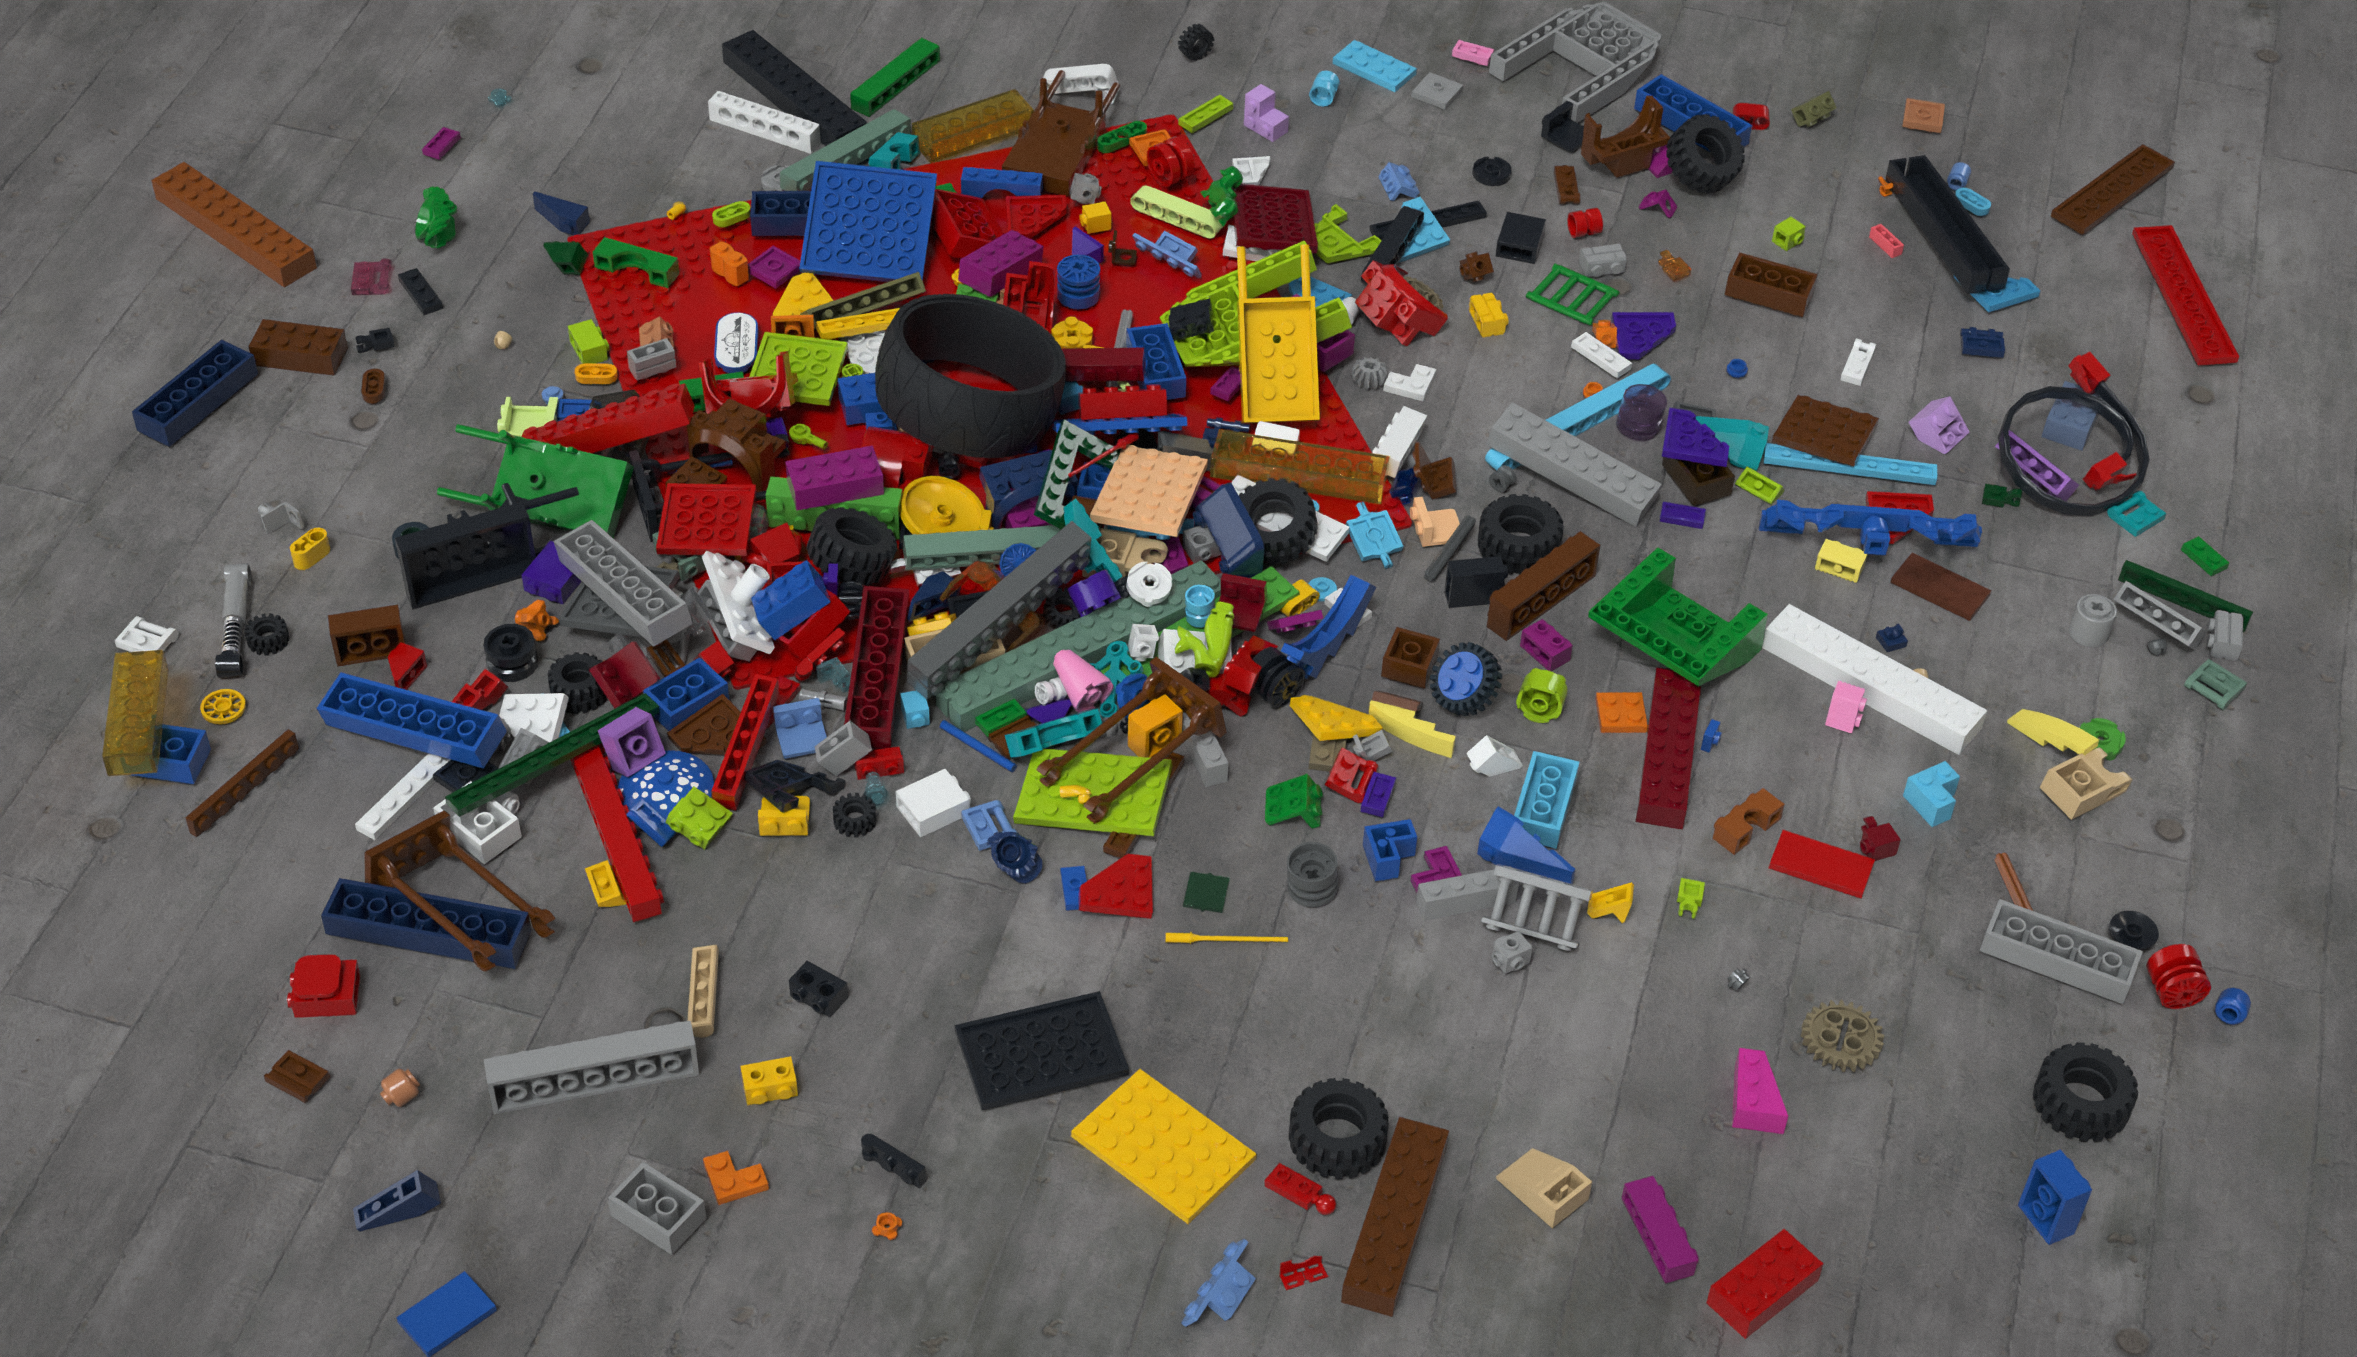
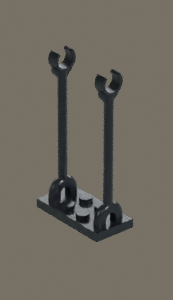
M774 435L775 437L785 440L786 444L789 443L787 435ZM786 446L776 458H784L790 455L788 447ZM638 450L630 451V464L634 466L632 484L650 542H653L652 534L658 532L661 517H657V515L662 514L664 502H653L656 500L653 487L649 488V486L657 481L662 473L678 470L689 459L660 464L657 460L651 458L640 459ZM728 452L697 457L696 459L705 464H712L736 458ZM767 491L756 492L755 502L766 500Z

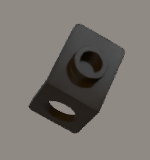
M1114 230L1113 240H1109L1108 253H1112V264L1135 265L1137 250L1117 249V230ZM1124 254H1128V255H1130L1132 258H1131V259H1128V260H1124V259H1122L1120 256H1121V255H1124Z

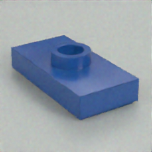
M643 799L626 814L661 847L677 833Z
M1085 867L1060 868L1066 911L1078 910L1079 889L1087 881Z

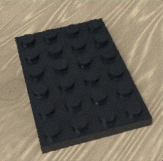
M1100 991L955 1025V1034L981 1111L1129 1075L1128 1064Z

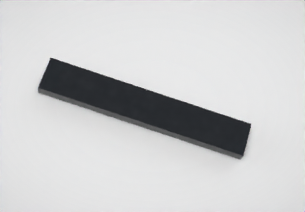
M1479 201L1431 211L1442 228L1483 219L1487 216L1486 210ZM1394 220L1372 224L1369 231L1372 236L1375 235L1382 240Z

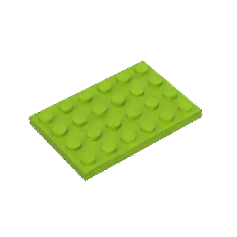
M1042 749L1032 753L1013 816L1014 824L1102 832L1115 831L1117 833L1154 836L1172 770L1171 759L1162 760L1111 803L1104 819L1094 824L1086 818L1087 815L1093 812L1087 810L1084 804H1080L1078 797L1060 798V786L1080 785L1088 788L1092 793L1090 798L1096 795L1099 796L1102 793H1109L1150 758L1081 752L1065 765L1058 781L1054 785L1046 787L1040 782V779L1045 776L1036 769L1043 761L1061 757L1067 750Z

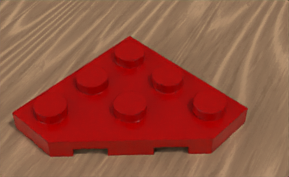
M1066 195L1006 196L1007 232L1011 230L1017 231L1029 239L1067 214Z
M1867 491L1865 497L1866 505L1869 507L1921 510L1931 517L1934 512L1933 499L1930 494ZM1912 528L1907 532L1889 531V544L1896 543L1914 529Z
M1126 854L1083 883L1079 889V911L1151 919L1153 913L1152 856Z

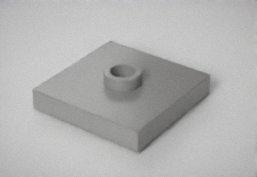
M1429 72L1412 91L1411 97L1445 110L1462 92L1463 84Z

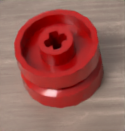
M1174 136L1163 141V143L1150 147L1147 151L1148 167L1152 176L1161 186H1171L1179 182V180L1181 181L1192 176L1195 171L1192 152L1186 142L1180 137Z

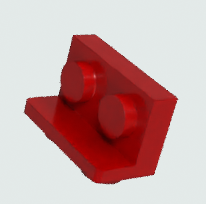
M899 746L872 750L854 763L857 780L904 773L903 755H901Z

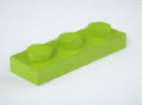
M1218 95L1180 117L1178 125L1194 133L1233 110V103L1222 95Z

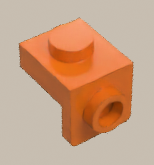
M1599 320L1598 323H1593L1592 332L1595 334V338L1609 348H1616L1617 327L1610 320Z

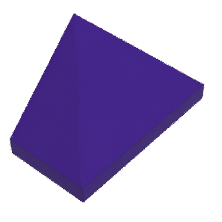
M1075 226L1072 231V255H1086L1094 258L1098 263L1103 262L1104 245Z
M1063 699L1024 710L1031 719L1042 724L1064 717L1072 703L1070 699Z

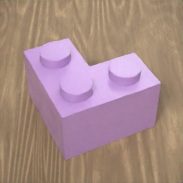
M1260 84L1245 94L1244 126L1272 142L1288 132L1289 116L1275 109L1274 91Z

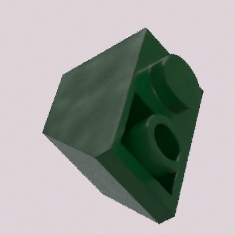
M544 242V248L563 274H581L588 253L579 242Z

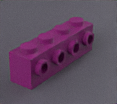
M1654 1176L1625 1183L1621 1199L1664 1283L1693 1276L1699 1262L1698 1254L1694 1248L1690 1247L1685 1229L1679 1226L1673 1206H1669L1665 1199L1662 1185H1658Z

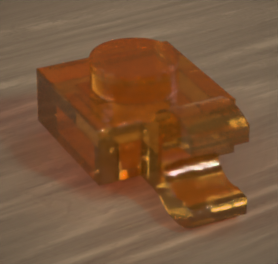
M1668 250L1660 252L1663 258L1659 259L1658 263L1673 281L1690 275L1691 268L1680 257L1674 258Z

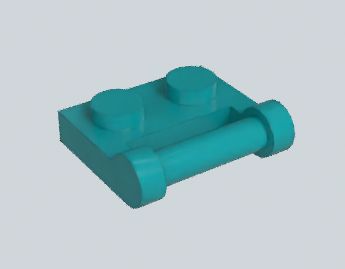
M2137 491L2132 495V498L2118 506H2112L2107 511L2108 516L2135 537L2163 521L2167 514L2149 501L2142 491ZM2135 505L2140 507L2126 516L2122 514Z

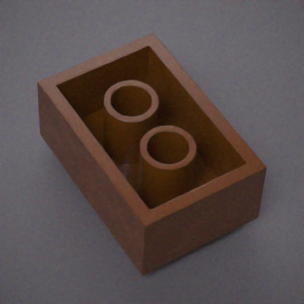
M398 604L328 615L330 637L337 667L388 659L389 653L400 642L405 643Z

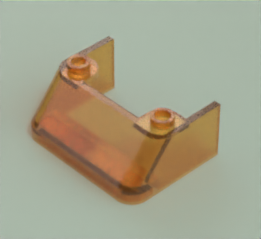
M974 562L949 583L939 599L943 602L970 578L988 591L1006 576L991 562ZM1038 609L1035 611L1031 610L1018 625L1024 633L1010 645L1005 653L1026 644L1043 628L1045 617Z

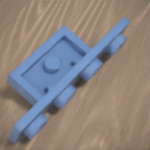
M1166 231L1162 233L1156 243L1136 233L1133 234L1132 237L1136 242L1135 246L1141 251L1147 250L1151 252L1152 256L1156 259L1166 260L1171 267L1183 269V272L1190 277L1194 275L1199 279L1201 278L1202 274L1199 268L1190 263L1198 252L1196 247Z
M1242 1239L1237 1243L1233 1241L1226 1247L1223 1252L1225 1257L1210 1271L1212 1274L1210 1280L1204 1282L1198 1289L1197 1293L1199 1296L1196 1301H1192L1184 1311L1186 1316L1181 1322L1185 1327L1196 1322L1207 1305L1224 1321L1231 1318L1256 1279L1237 1262V1259L1248 1244L1246 1239Z

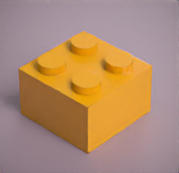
M1166 694L1153 699L1149 704L1140 709L1134 710L1128 715V747L1138 757L1151 758L1182 733L1183 710Z

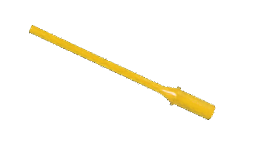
M1192 932L1165 933V942L1190 944L1196 941L1288 942V937L1199 936Z

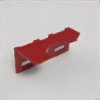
M1312 1256L1298 1264L1292 1263V1260L1280 1263L1279 1276L1286 1290L1304 1285L1305 1279L1312 1283L1328 1277L1322 1265V1256ZM1318 1264L1317 1267L1311 1269L1308 1268L1309 1266ZM1301 1268H1304V1269H1305V1270L1302 1271V1272H1298V1271H1297V1269H1301ZM1290 1272H1293V1273H1294V1274H1292V1275H1288V1276H1285V1277H1284V1274H1287V1273H1290ZM1321 1273L1323 1274L1322 1276H1319V1277H1315V1278L1313 1277L1314 1275H1317V1274H1321ZM1297 1281L1296 1284L1290 1286L1288 1285L1289 1283Z

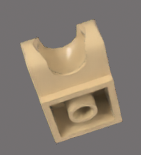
M1099 528L1102 536L1096 540L1105 548L1106 554L1112 562L1118 566L1122 574L1121 578L1128 576L1131 568L1138 563H1162L1167 556L1168 548L1163 541L1136 537V533ZM1085 569L1082 570L1083 577L1089 578V576L1096 574L1094 569L1088 574ZM1145 580V585L1147 586L1154 583V581L1148 582Z
M2099 747L2090 751L2085 756L2081 753L2049 769L2040 788L2072 820L2125 793L2133 779L2124 771L2112 773L2106 770L2103 764L2108 754Z

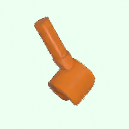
M1880 176L1878 178L1882 184L1879 188L1880 194L1883 197L1891 195L1890 189L1893 188V183H1887Z

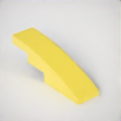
M1373 700L1370 701L1369 715H1372L1385 731L1424 750L1452 758L1456 736L1435 731V723L1415 719L1416 711Z
M2022 709L2007 720L2008 724L2040 745L2044 746L2050 743L2061 751L2070 748L2077 754L2082 753L2085 756L2095 749L2099 743V739L2084 730L2040 712Z

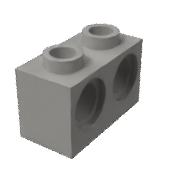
M1197 526L1183 531L1182 547L1193 563L1201 560L1206 561L1221 555L1207 527Z

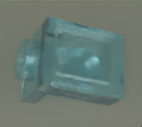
M837 657L825 661L816 667L820 684L831 680L835 687L838 686L843 693L849 691L850 673Z

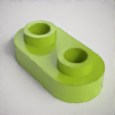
M744 201L734 202L718 208L712 213L713 223L718 227L724 228L746 220L750 217L751 208Z

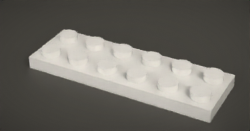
M1237 475L1231 482L1238 495L1240 493L1244 494V489L1249 485H1256L1255 482L1240 475ZM1282 511L1270 512L1260 517L1255 527L1268 532L1278 531L1288 526L1294 517ZM1315 511L1318 527L1317 534L1314 535L1315 540L1311 546L1308 545L1309 550L1306 553L1327 562L1349 534L1350 529L1349 526Z

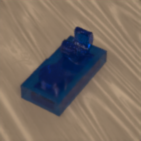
M1413 468L1399 471L1389 491L1392 498L1400 496L1403 505L1411 503L1410 498L1414 497L1412 492L1419 479L1416 478Z

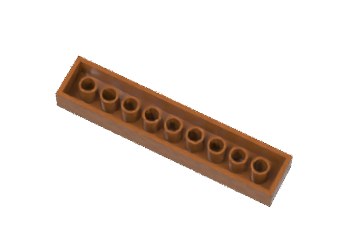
M182 162L151 180L155 197L158 201L284 288L317 268L314 251L311 247L187 163Z

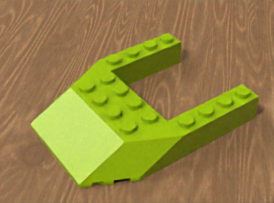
M1305 240L1246 266L1247 299L1270 292L1277 287L1302 277L1300 245H1306ZM1309 249L1310 273H1312L1317 268L1312 252ZM1237 269L1191 289L1186 294V299L1181 303L1176 302L1172 306L1173 308L1178 305L1210 299L1212 303L1214 332L1174 341L1177 352L1185 367L1240 365ZM1340 297L1315 307L1317 343L1352 328L1347 309ZM1170 310L1160 316L1162 324L1168 323L1169 326ZM1274 336L1273 342L1279 343L1280 338L1278 336Z

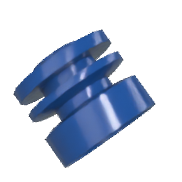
M1080 254L1063 258L1057 266L1058 300L1062 305L1072 309H1086L1095 305L1100 297L1099 263L1094 258Z

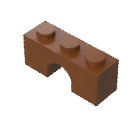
M1762 788L1757 793L1750 794L1741 805L1734 806L1725 817L1721 816L1714 824L1713 839L1735 855L1750 843L1753 827L1749 824L1757 825L1764 831L1768 830L1781 820L1785 804Z

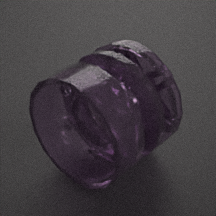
M1636 384L1628 387L1624 392L1616 419L1619 431L1634 440L1646 441L1653 439L1660 430L1667 406L1666 396L1659 389L1647 384Z

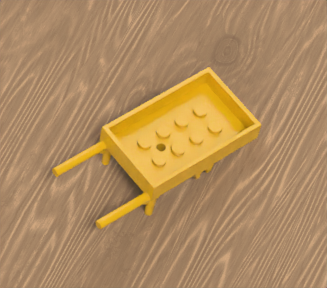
M1307 244L1300 245L1302 297L1247 299L1245 247H1237L1239 290L1237 312L1242 423L1320 420L1315 296H1311L1309 245ZM1274 336H1278L1280 338L1279 343L1273 342Z

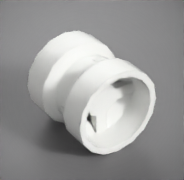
M1059 677L1050 679L1049 682H1038L1035 685V696L1042 705L1051 703L1053 700H1063L1067 695Z

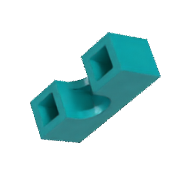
M897 132L869 158V166L901 170L900 161L911 162L920 154L918 136Z

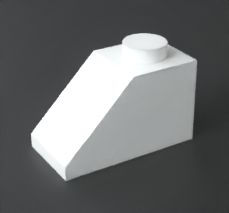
M1487 735L1467 752L1471 760L1470 766L1472 769L1489 777L1517 770L1523 766L1514 749Z

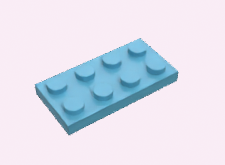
M1353 40L1333 57L1332 63L1393 92H1396L1413 78L1417 71V68L1356 40Z

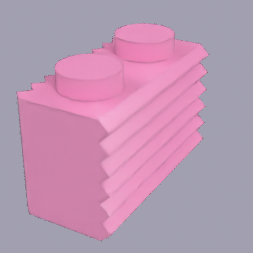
M1838 681L1831 699L1825 725L1849 733L1853 732L1855 726L1859 727L1863 714H1860L1859 711H1864L1867 699L1863 698L1865 689Z

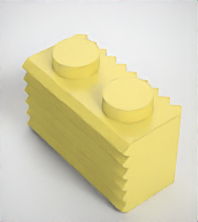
M1825 539L1818 554L1815 569L1825 573L1828 572V574L1836 575L1842 579H1849L1850 582L1856 583L1864 569L1868 554H1864V551L1859 548H1852L1838 541Z

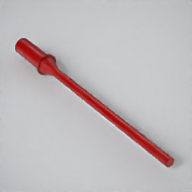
M1131 433L1123 439H1119L1114 447L1070 472L1068 476L1071 478L1117 449H1125L1128 445L1138 440V434Z

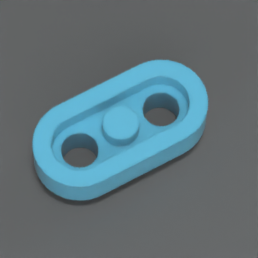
M1959 188L1956 190L1955 196L1965 209L1976 216H1984L1989 213L1991 202L1969 188Z

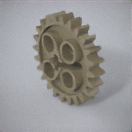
M1830 1000L1828 1006L1821 1002L1819 1009L1813 1007L1811 1013L1807 1012L1802 1024L1801 1037L1804 1038L1802 1044L1808 1046L1807 1053H1815L1813 1060L1820 1058L1823 1060L1822 1066L1830 1063L1832 1070L1840 1066L1842 1072H1845L1846 1067H1850L1855 1072L1857 1065L1861 1069H1865L1866 1063L1872 1065L1874 1059H1878L1884 1044V1034H1881L1882 1026H1876L1877 1018L1870 1019L1871 1011L1862 1012L1863 1006H1859L1857 1009L1853 1008V1002H1850L1848 1006L1844 1005L1843 1000H1840L1839 1005H1835L1832 1000ZM1848 1020L1849 1023L1841 1051H1837L1836 1047L1843 1022Z

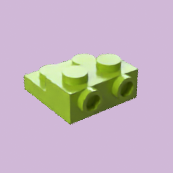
M693 786L684 798L682 797L670 811L665 823L675 832H679L687 837L692 844L700 846L705 850L729 821L733 813Z

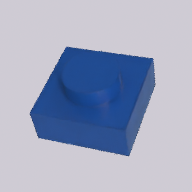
M1713 719L1710 721L1704 733L1701 750L1710 753L1713 745H1718L1722 732H1719V721Z

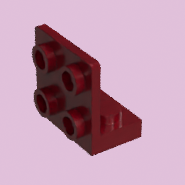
M1223 573L1220 579L1221 596L1218 602L1229 603L1234 606L1233 628L1255 632L1267 601V581Z
M636 641L629 643L607 660L589 669L614 709L629 702L642 693L644 689L660 680V677Z

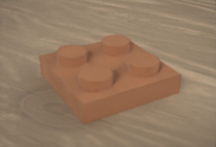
M1907 98L1902 127L1941 133L1945 104Z

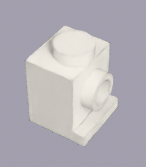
M1132 624L1128 648L1130 656L1135 660L1146 661L1147 658H1153L1156 642L1159 640L1155 625Z

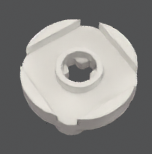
M1141 562L1133 566L1129 571L1126 588L1133 599L1140 602L1143 606L1151 607L1153 604L1164 601L1169 596L1172 587V577L1167 568L1159 563L1153 565ZM1145 580L1148 582L1154 581L1153 586L1145 585Z

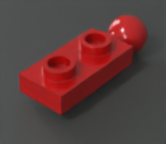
M1281 1163L1264 1180L1265 1187L1306 1210H1309L1315 1204L1319 1213L1330 1215L1336 1209L1335 1198L1330 1194H1322L1323 1187Z

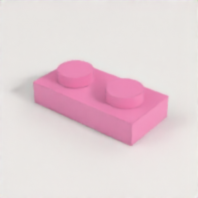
M1458 40L1452 50L1453 57L1488 66L1491 60V54L1494 53V49Z

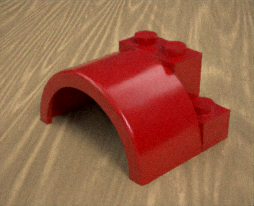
M872 426L867 428L861 448L873 446L883 474V487L902 489V493L909 483L926 476L934 449L933 445L931 446L907 432ZM902 472V484L900 485V477Z

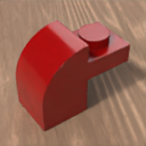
M1220 673L1216 677H1209L1210 686L1205 692L1218 700L1221 706L1224 704L1238 716L1242 717L1245 715L1251 696L1224 684L1226 678L1224 674Z

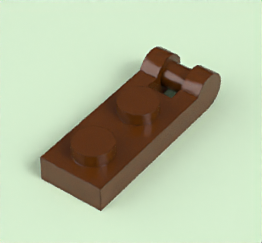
M1554 166V178L1559 204H1566V202L1579 204L1580 193L1578 192L1574 166Z

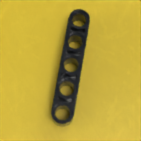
M1403 206L1366 264L1362 274L1373 260L1383 265H1397L1424 220V212ZM1361 277V283L1368 285V283Z

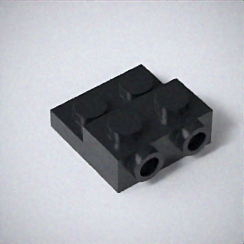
M1210 299L1170 308L1169 329L1174 341L1214 332L1213 309Z

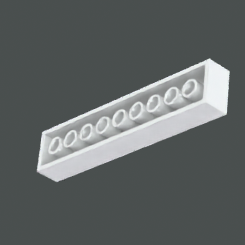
M1790 604L1765 629L1763 649L1835 688L1838 681L1864 688L1863 698L1867 699L1866 705L1958 755L1962 753L1983 727L1987 714L1986 709Z

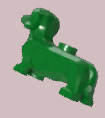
M1230 166L1225 170L1221 169L1220 173L1223 177L1212 182L1208 190L1201 191L1204 198L1209 195L1208 202L1212 206L1210 211L1214 217L1222 216L1218 220L1222 226H1225L1226 222L1238 212V206L1235 201L1237 195L1232 187L1237 189L1241 185L1243 177L1235 166Z

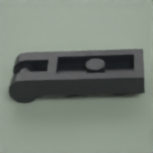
M873 1134L862 1136V1157L865 1161H876L884 1170L894 1172L905 1183L913 1184L919 1189L925 1184V1166Z

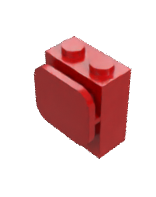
M328 954L307 955L295 962V970L293 973H290L292 992L287 994L288 1008H292L294 1018L356 1015L361 976L357 960H340L338 956Z

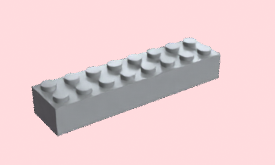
M1513 402L1491 427L1486 444L1635 527L1656 501L1662 485Z
M593 520L554 541L560 562L652 646L663 642L692 625L687 603Z
M691 1020L484 1059L487 1085L494 1114L699 1075Z

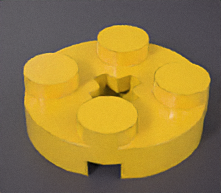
M1067 317L1065 321L1059 322L1052 328L1051 335L1061 348H1083L1084 345H1092L1093 329L1088 324L1077 320L1076 317Z

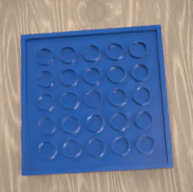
M816 161L799 267L800 273L890 282L919 272L923 282L937 174Z

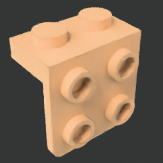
M1423 497L1414 498L1413 507H1410V517L1414 521L1415 531L1420 538L1422 547L1446 544L1460 524L1455 510L1427 511Z

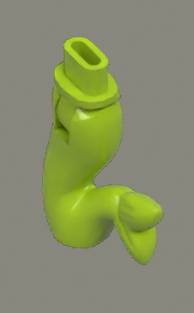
M1217 602L1215 608L1211 609V614L1208 616L1204 626L1208 650L1200 639L1193 636L1188 630L1178 626L1177 634L1180 640L1176 644L1175 654L1190 649L1193 650L1195 669L1201 668L1206 671L1209 677H1216L1228 653L1232 636L1234 606L1229 603Z

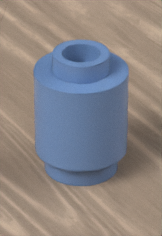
M1959 162L1953 165L1947 178L1951 189L1957 190L1966 186L1971 174V168L1967 164Z

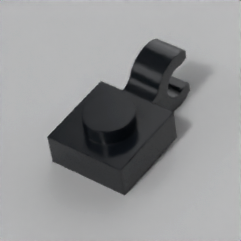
M390 328L369 331L367 336L359 335L355 337L356 343L361 344L356 345L358 353H364L370 347H373L374 351L395 347Z

